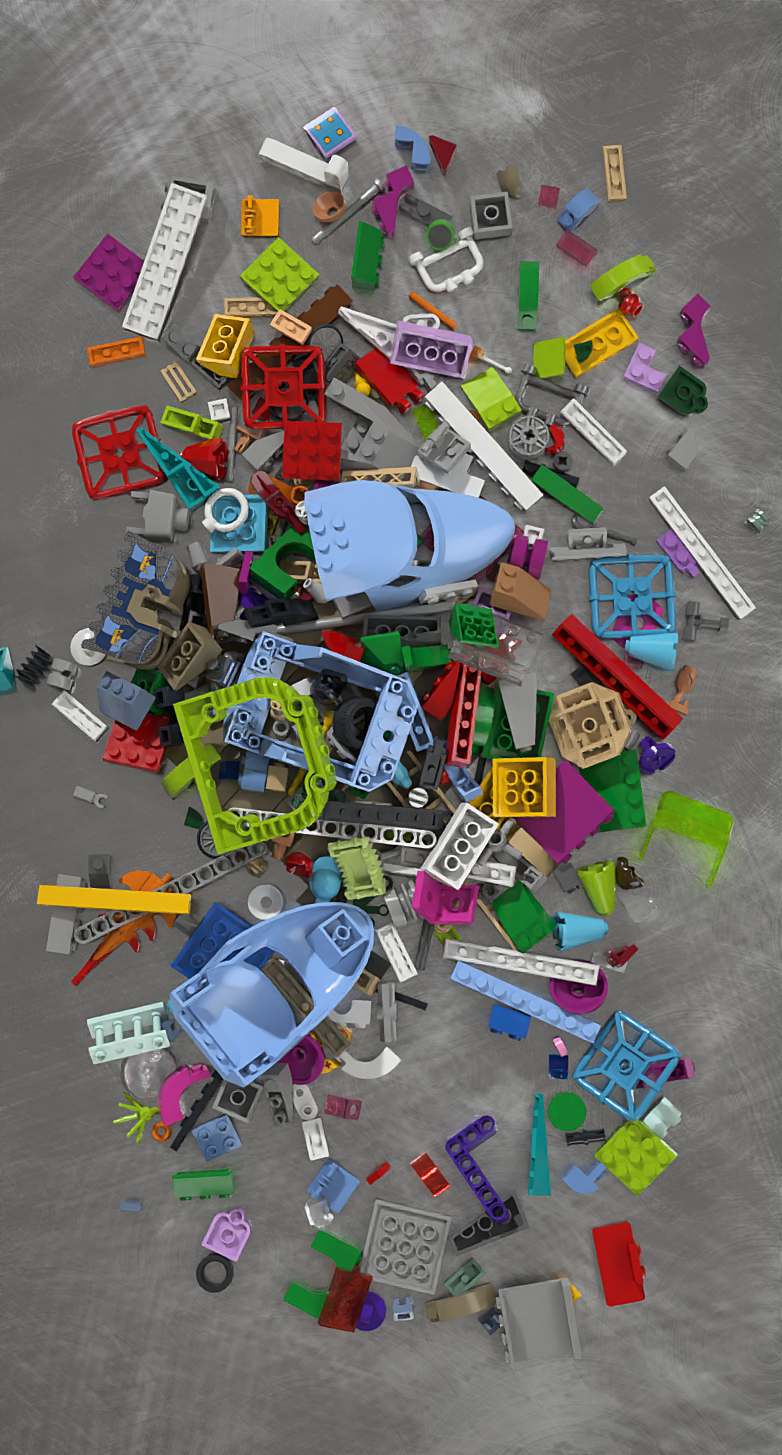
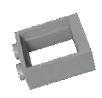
M170 175L169 181L165 183V192L167 194L171 183L205 190V195L208 198L199 223L209 225L216 192L215 183ZM162 199L161 210L163 209L166 199Z

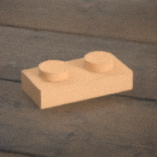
M279 309L270 323L271 328L301 345L304 344L312 331V327Z

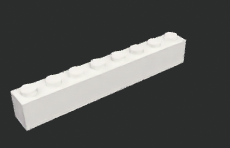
M443 382L439 383L425 396L427 399L425 404L432 411L436 409L440 414L438 416L442 423L444 421L448 422L452 427V432L471 443V448L468 452L476 454L478 457L476 461L482 468L486 466L491 471L488 474L495 482L498 480L503 485L501 489L507 496L511 494L516 499L514 504L520 510L524 508L525 511H528L543 497L539 489Z

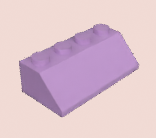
M398 321L393 338L390 364L464 379L473 345L472 337L470 335Z

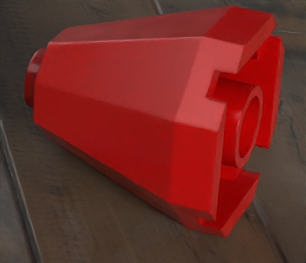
M213 438L185 447L181 452L180 456L210 478L222 480L226 473L224 462H227L228 451L227 443L222 438Z

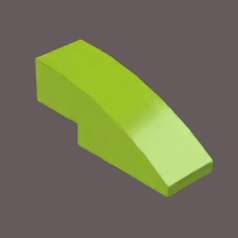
M166 406L160 421L161 424L205 441L220 438L224 428L217 421L170 406Z

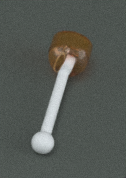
M477 345L474 346L469 359L475 362L483 359L504 370L507 375L512 373L510 367H504L485 357L483 349Z

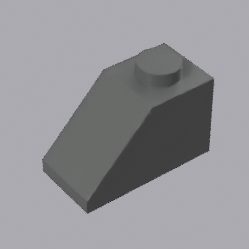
M88 855L90 887L111 889V855Z

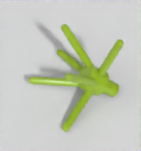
M124 1092L123 1095L134 1106L119 1103L118 1106L136 1111V1114L114 1120L113 1124L138 1118V1123L126 1136L129 1138L139 1128L136 1143H139L145 1122L150 1120L151 1116L159 1114V1110L157 1107L149 1108L146 1106L142 1108L128 1093Z

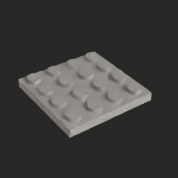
M375 1199L358 1277L435 1295L452 1216Z

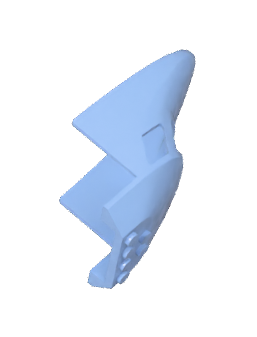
M366 480L343 482L305 492L304 504L318 574L326 600L330 601L366 592L376 612L392 610L417 602L425 589L462 582L486 568L504 552L515 532L514 520L506 510L490 501L466 494L416 489ZM422 502L431 519L435 551L429 566L412 565L417 552V534L409 503ZM401 575L418 577L401 587L386 585Z
M325 902L301 906L256 924L226 942L198 974L169 994L174 1018L221 1077L244 1088L295 1047L350 991L363 972L374 943V928L371 918L364 910L355 905L342 902ZM245 947L231 960L221 962L233 951ZM262 947H268L286 959L301 976L311 992L314 1009L298 1027L295 1023L293 1011L276 986L257 967L244 962V959Z

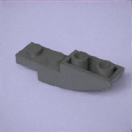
M174 323L160 337L178 356L217 388H220L228 377L219 376L197 362L196 359L201 348Z
M236 620L213 627V630L218 631V635L227 638L230 635L236 638L235 641L242 644L252 642L254 637L257 639L262 631L293 642V639L277 634L278 626L274 624L251 628L248 620Z

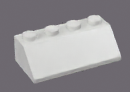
M461 803L422 865L421 870L436 880L459 890L497 828L498 823L470 804Z

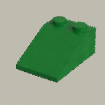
M521 880L498 896L491 904L509 937L523 954L549 935L557 926V923Z

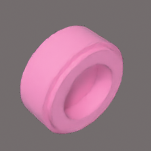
M560 1037L552 1040L561 1057L568 1054Z

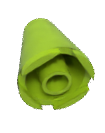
M612 860L595 862V865L590 867L588 864L578 868V876L596 912L602 916L613 914V910L616 909L615 863Z

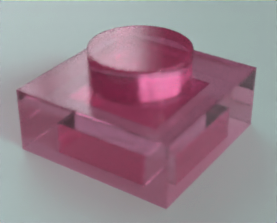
M541 185L538 205L557 208L560 188Z

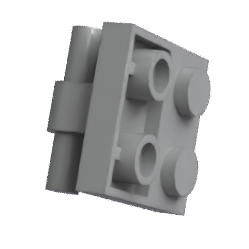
M444 421L429 435L425 443L417 451V454L448 474L471 448V443L449 430V423Z

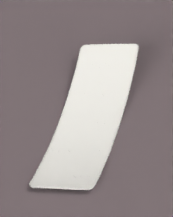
M593 952L592 963L622 973L625 972L627 962L622 967L617 968L615 966L613 968L605 960L607 957L604 954Z

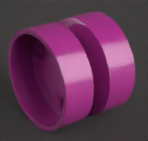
M516 534L515 543H511L507 562L521 569L526 566L527 573L540 580L548 541L536 538L532 548H529V536Z

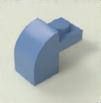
M588 188L584 189L565 206V210L557 220L569 232H572L584 217L592 213L601 200Z
M598 1161L585 1175L574 1164L561 1179L575 1192L588 1194L599 1188L594 1181L595 1179L599 1181L606 1174L604 1171L606 1167Z

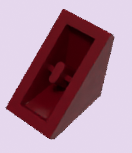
M431 135L429 136V145L442 175L445 176L456 154L457 145Z

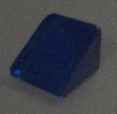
M220 761L219 780L238 781L240 761Z
M549 1054V1079L568 1078V1055L561 1057V1055Z

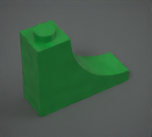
M447 644L418 648L402 647L405 672L413 673L445 667L450 660H454L452 648L448 649Z

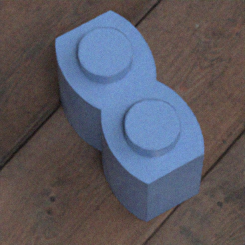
M247 750L246 755L243 754L241 765L244 766L243 774L240 773L238 785H241L242 790L265 793L271 758Z

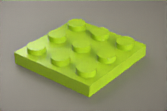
M279 237L240 275V279L277 312L279 309L285 312L319 278V274Z
M638 1118V1121L635 1122L627 1120L594 1156L638 1196L678 1154Z

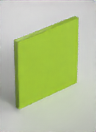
M565 337L534 343L533 366L537 368L535 377L544 379L565 375Z

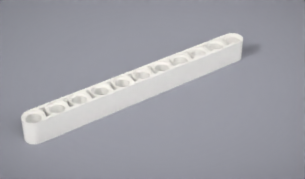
M243 808L229 809L231 812H239L240 817L256 813L260 821L267 820L271 816L284 815V813ZM324 820L315 821L317 823L315 831H309L305 828L295 832L354 839L355 837H366L365 830L372 827L375 830V836L370 838L369 842L425 849L434 847L437 842L435 834L425 830ZM329 823L336 825L337 829L333 834H329L326 831V826ZM349 825H353L356 828L353 836H348L345 833V829ZM386 830L394 832L393 840H385L384 832ZM406 832H411L414 835V840L411 843H406L403 840V835ZM426 834L433 837V843L428 846L422 842Z

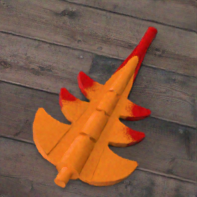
M136 870L122 876L119 882L128 885L132 891L151 892L169 883L173 877L167 873L160 879L151 872ZM170 887L167 888V893H174ZM150 912L108 933L85 966L71 980V983L77 986L96 965L123 941L130 944L134 952L138 953L140 943L135 932L136 929H142L149 937V940L154 941L156 935V924L152 917L154 912ZM107 913L98 915V918L101 917V916H103V915H105V914H107ZM122 913L120 916L115 915L116 922L121 923L124 919ZM156 913L164 918L169 928L173 926L178 914Z

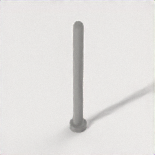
M378 179L373 182L374 186L348 207L339 219L331 222L315 235L311 241L314 244H318L379 191L381 193L385 191L383 184Z

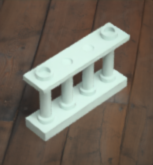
M163 1002L87 1019L92 1039L96 1038V1046L88 1047L93 1064L170 1047L166 1030H161V1023L168 1021ZM153 1025V1033L142 1035V1027ZM134 1029V1037L123 1039V1031ZM115 1034L114 1042L104 1044V1036Z

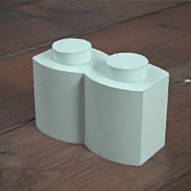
M663 1096L641 1120L663 1139L668 1134L666 1130L671 1125L674 1127L680 1122L681 1118L679 1116L682 1113Z

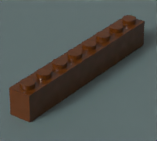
M338 284L334 287H329L324 293L325 296L320 300H315L310 306L311 309L306 313L302 312L297 319L312 327V330L319 325L334 324L341 317L338 314L340 307L350 309L353 306V300ZM283 334L279 338L275 337L269 343L270 346H280V344H285V346L301 345ZM280 353L256 355L267 368H280ZM285 353L286 367L301 353ZM249 362V385L264 384V372L254 362ZM240 373L237 378L232 377L228 381L227 388L242 404V391H240L242 379ZM261 390L250 391V400Z

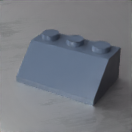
M108 671L105 672L97 686L100 712L137 731L156 697Z

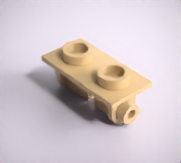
M239 851L236 854V860L238 862L245 860L244 852ZM260 857L243 867L250 875L260 879L263 871L269 865L266 864V860Z

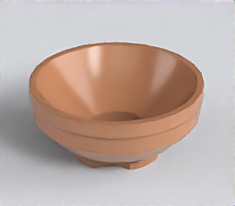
M329 191L320 195L315 200L312 210L319 221L334 222L344 213L346 202L341 193ZM332 210H337L336 214L328 216Z

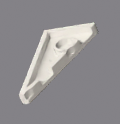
M340 307L338 314L385 356L391 359L393 338L397 325L345 307Z

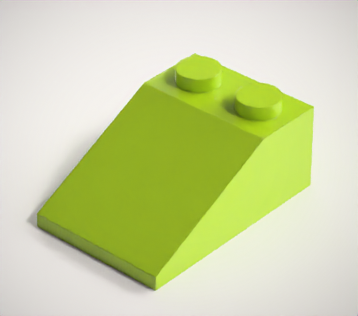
M493 367L460 385L488 433L521 416V408Z

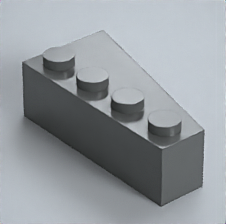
M364 615L363 637L399 631L401 647L410 646L418 648L441 645V617Z
M515 1190L501 1199L509 1211V1218L506 1222L496 1223L488 1212L485 1211L449 1237L456 1257L529 1228ZM497 1209L494 1216L501 1217L503 1209Z

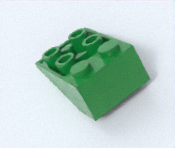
M455 603L449 619L451 634L461 643L498 648L499 644L492 609Z

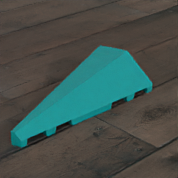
M140 427L136 430L190 512L207 502L208 498L220 488L217 483H214L205 474L195 469L189 462L145 431L144 428Z
M535 1094L528 1182V1195L551 1196L543 1094Z

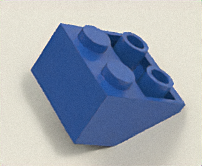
M493 1004L487 1027L491 1028L490 1032L499 1035H502V1032L509 1033V1038L521 1041V1037L526 1039L531 1015Z

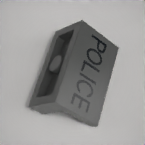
M340 343L325 362V379L332 382L333 378H336L346 384L357 370L354 364L360 357L350 348Z

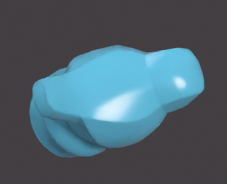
M399 761L391 781L408 790L412 785V781L408 777L407 769Z

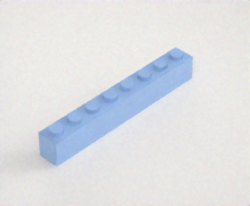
M457 961L450 979L591 1043H594L601 1027L597 1023L577 1014L566 1012L553 1003L460 961Z

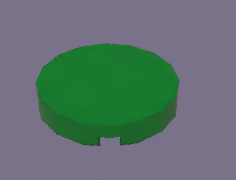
M564 1092L552 1098L548 1105L547 1113L554 1127L561 1131L569 1132L582 1126L586 1119L587 1110L585 1103L579 1096L574 1093Z

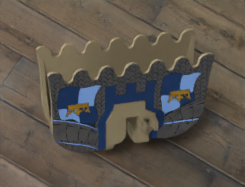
M128 530L125 533L124 539L130 544L129 549L119 550L117 554L118 559L123 562V565L121 567H114L110 571V575L116 580V583L104 587L103 593L109 600L96 606V611L102 616L101 620L92 621L89 624V629L94 633V637L83 640L81 648L105 654L104 659L115 661L143 671L152 670L158 667L171 648L172 640H175L179 635L178 632L173 630L171 623L159 618L158 610L162 609L179 616L183 615L184 608L182 606L190 590L191 576L188 568L167 549L151 543Z

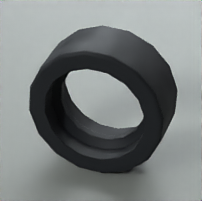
M218 1253L204 1257L196 1270V1280L200 1287L211 1293L225 1290L232 1282L234 1276L231 1261ZM210 1262H220L226 1269V1278L218 1285L209 1284L204 1278V1268Z

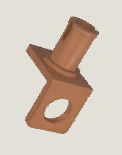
M237 426L236 430L242 436L233 450L237 453L240 452V455H242L250 443L262 439L268 429L260 430L256 436Z
M295 832L272 839V841L276 842L273 854L271 855L273 859L283 860L287 846L290 847L294 841Z

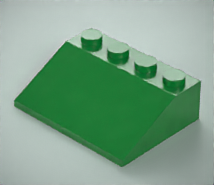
M497 683L492 724L483 748L482 757L488 759L541 757L555 693L537 690L535 745L531 746L532 750L521 752L520 749L516 750L500 687Z
M637 749L622 751L616 757L584 769L579 767V774L616 810L613 813L614 817L607 824L603 822L599 826L601 830L598 833L644 828L647 826Z

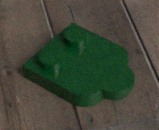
M680 365L657 397L682 415H689L692 412L702 413L708 407V400L705 397L707 391L705 383Z

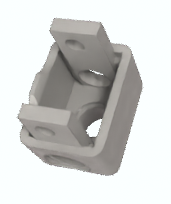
M150 490L149 493L131 491L132 500L148 502L143 509L145 529L127 527L126 531L129 530L140 537H145L147 541L172 542L175 530L187 531L189 509L178 508L179 502L174 494Z

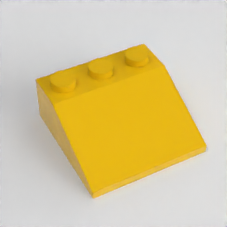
M556 758L493 759V817H556Z

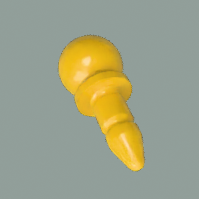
M356 370L353 374L356 381L354 386L357 391L365 396H369L371 388L367 384L366 379H363L360 372Z

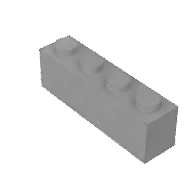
M58 874L56 886L86 888V882H83L84 878ZM53 906L46 951L72 954V951L76 950L77 941L74 939V933L80 926V920H77L78 912L81 913L82 908Z

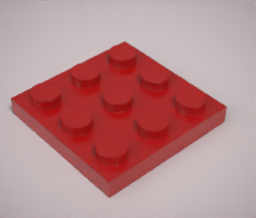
M284 421L282 478L340 481L342 423Z
M147 713L137 731L115 720L102 757L103 761L159 773L167 747L160 746L158 728L167 726L170 718Z

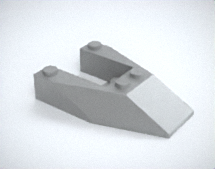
M333 378L325 395L359 415L341 446V470L411 467L414 457L418 456L417 451L421 447L384 406L340 380Z

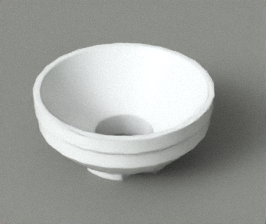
M260 885L250 893L248 907L255 917L267 920L281 912L283 897L274 886ZM263 897L271 898L272 905L269 908L261 906L260 902Z

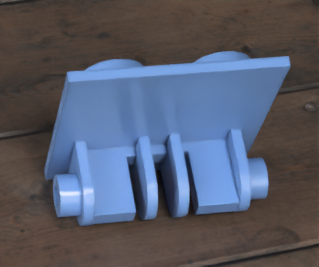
M227 1114L212 1119V1121L191 1130L206 1162L242 1147L231 1123V1118Z
M328 1159L307 1189V1192L314 1199H318L336 1213H339L360 1180Z

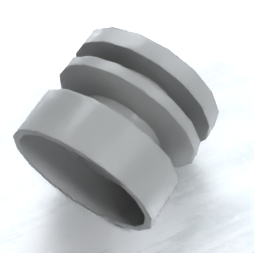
M533 416L521 417L515 421L510 428L508 446L512 455L524 462L525 460L531 462L539 459L544 454L548 445V427L542 420ZM528 434L532 435L530 440H526Z
M413 880L408 881L410 887L408 891H406L402 883L400 884L402 893L398 894L394 887H392L383 894L396 929L408 925L407 915H411L415 922L418 921L415 914L416 911L412 909L415 890Z

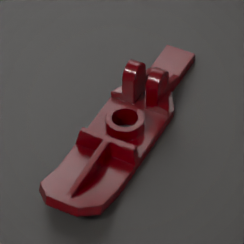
M258 471L253 474L250 481L251 485L278 518L289 522L299 535L307 530L297 517L294 504L290 503L280 491V488H277L271 481L267 473ZM279 500L282 502V504L279 505L276 503V501Z

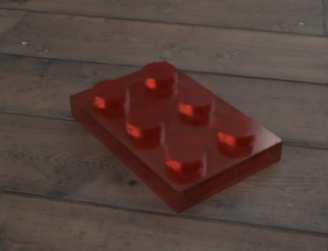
M336 1267L317 1324L322 1327L354 1333L373 1276L368 1273Z

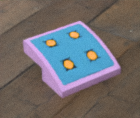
M335 107L304 126L305 132L326 159L357 139L350 126Z

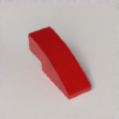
M323 630L324 641L332 652L360 662L364 649L356 646L357 639L342 633Z

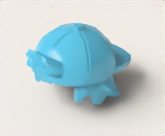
M333 857L318 858L313 864V871L308 881L310 882V890L316 897L315 903L330 902L339 892L341 882L343 881V878H341L342 872H339L341 867H337L339 862H334L335 858Z

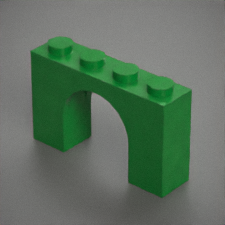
M304 524L307 530L300 535L290 525L283 536H279L270 548H267L257 561L255 560L251 563L249 568L250 579L277 599L291 598L297 592V581L278 567L277 563L280 558L289 553H302L316 562L308 525Z
M320 1227L311 1247L327 1255L336 1263L338 1279L330 1289L325 1291L311 1290L293 1280L283 1301L325 1323L327 1318H332L336 1310L333 1306L336 1300L340 1302L345 1292L342 1288L345 1282L350 1283L354 1275L351 1271L354 1265L358 1266L363 1255L360 1254L361 1248Z

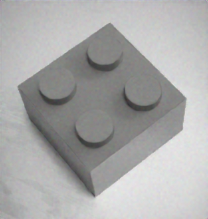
M508 192L470 196L474 240L512 235L513 227Z
M224 1080L212 1108L249 1123L263 1092L264 1085L252 1081L243 1088Z

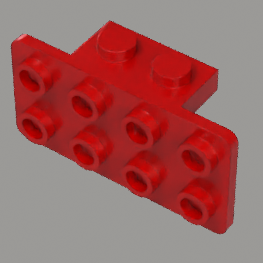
M622 1222L594 1228L592 1234L606 1304L609 1307L643 1301L645 1299L643 1277H646L644 1265L640 1266L639 1258L642 1257L640 1245L636 1246L631 1224L629 1222Z

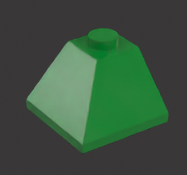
M399 631L360 637V647L364 649L360 659L361 663L392 675L403 673V655Z

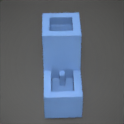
M396 125L395 146L413 147L412 169L430 170V153L425 141L415 131Z

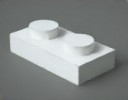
M321 1117L302 1121L310 1161L330 1156Z

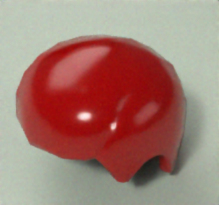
M294 852L285 858L284 866L286 865L287 872L299 877H311L313 861L307 854Z

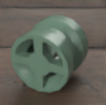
M759 509L754 512L753 517H749L746 520L749 526L758 533H761L763 527L771 522L769 517Z

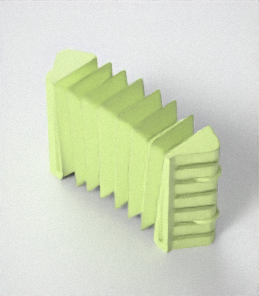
M355 837L354 839L338 840L328 844L330 857L336 858L334 862H339L337 867H341L339 872H343L341 876L344 877L343 882L345 883L343 886L347 887L344 894L348 900L370 896L375 897L376 895L386 893V880L383 878L384 873H381L383 867H379L382 861L377 860L379 855L375 854L377 849H371L373 843H368L370 837Z

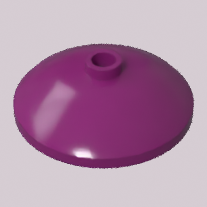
M580 959L573 960V961H578V962H584V963L594 964V963L589 962V961H586V960H580ZM600 968L596 985L551 978L550 994L553 1001L564 1011L572 1014H587L595 1011L604 1003L608 993V981ZM575 991H581V994H576Z
M307 1034L276 1063H288L292 1083L305 1085L319 1077L323 1071L325 1059L319 1043L310 1034Z

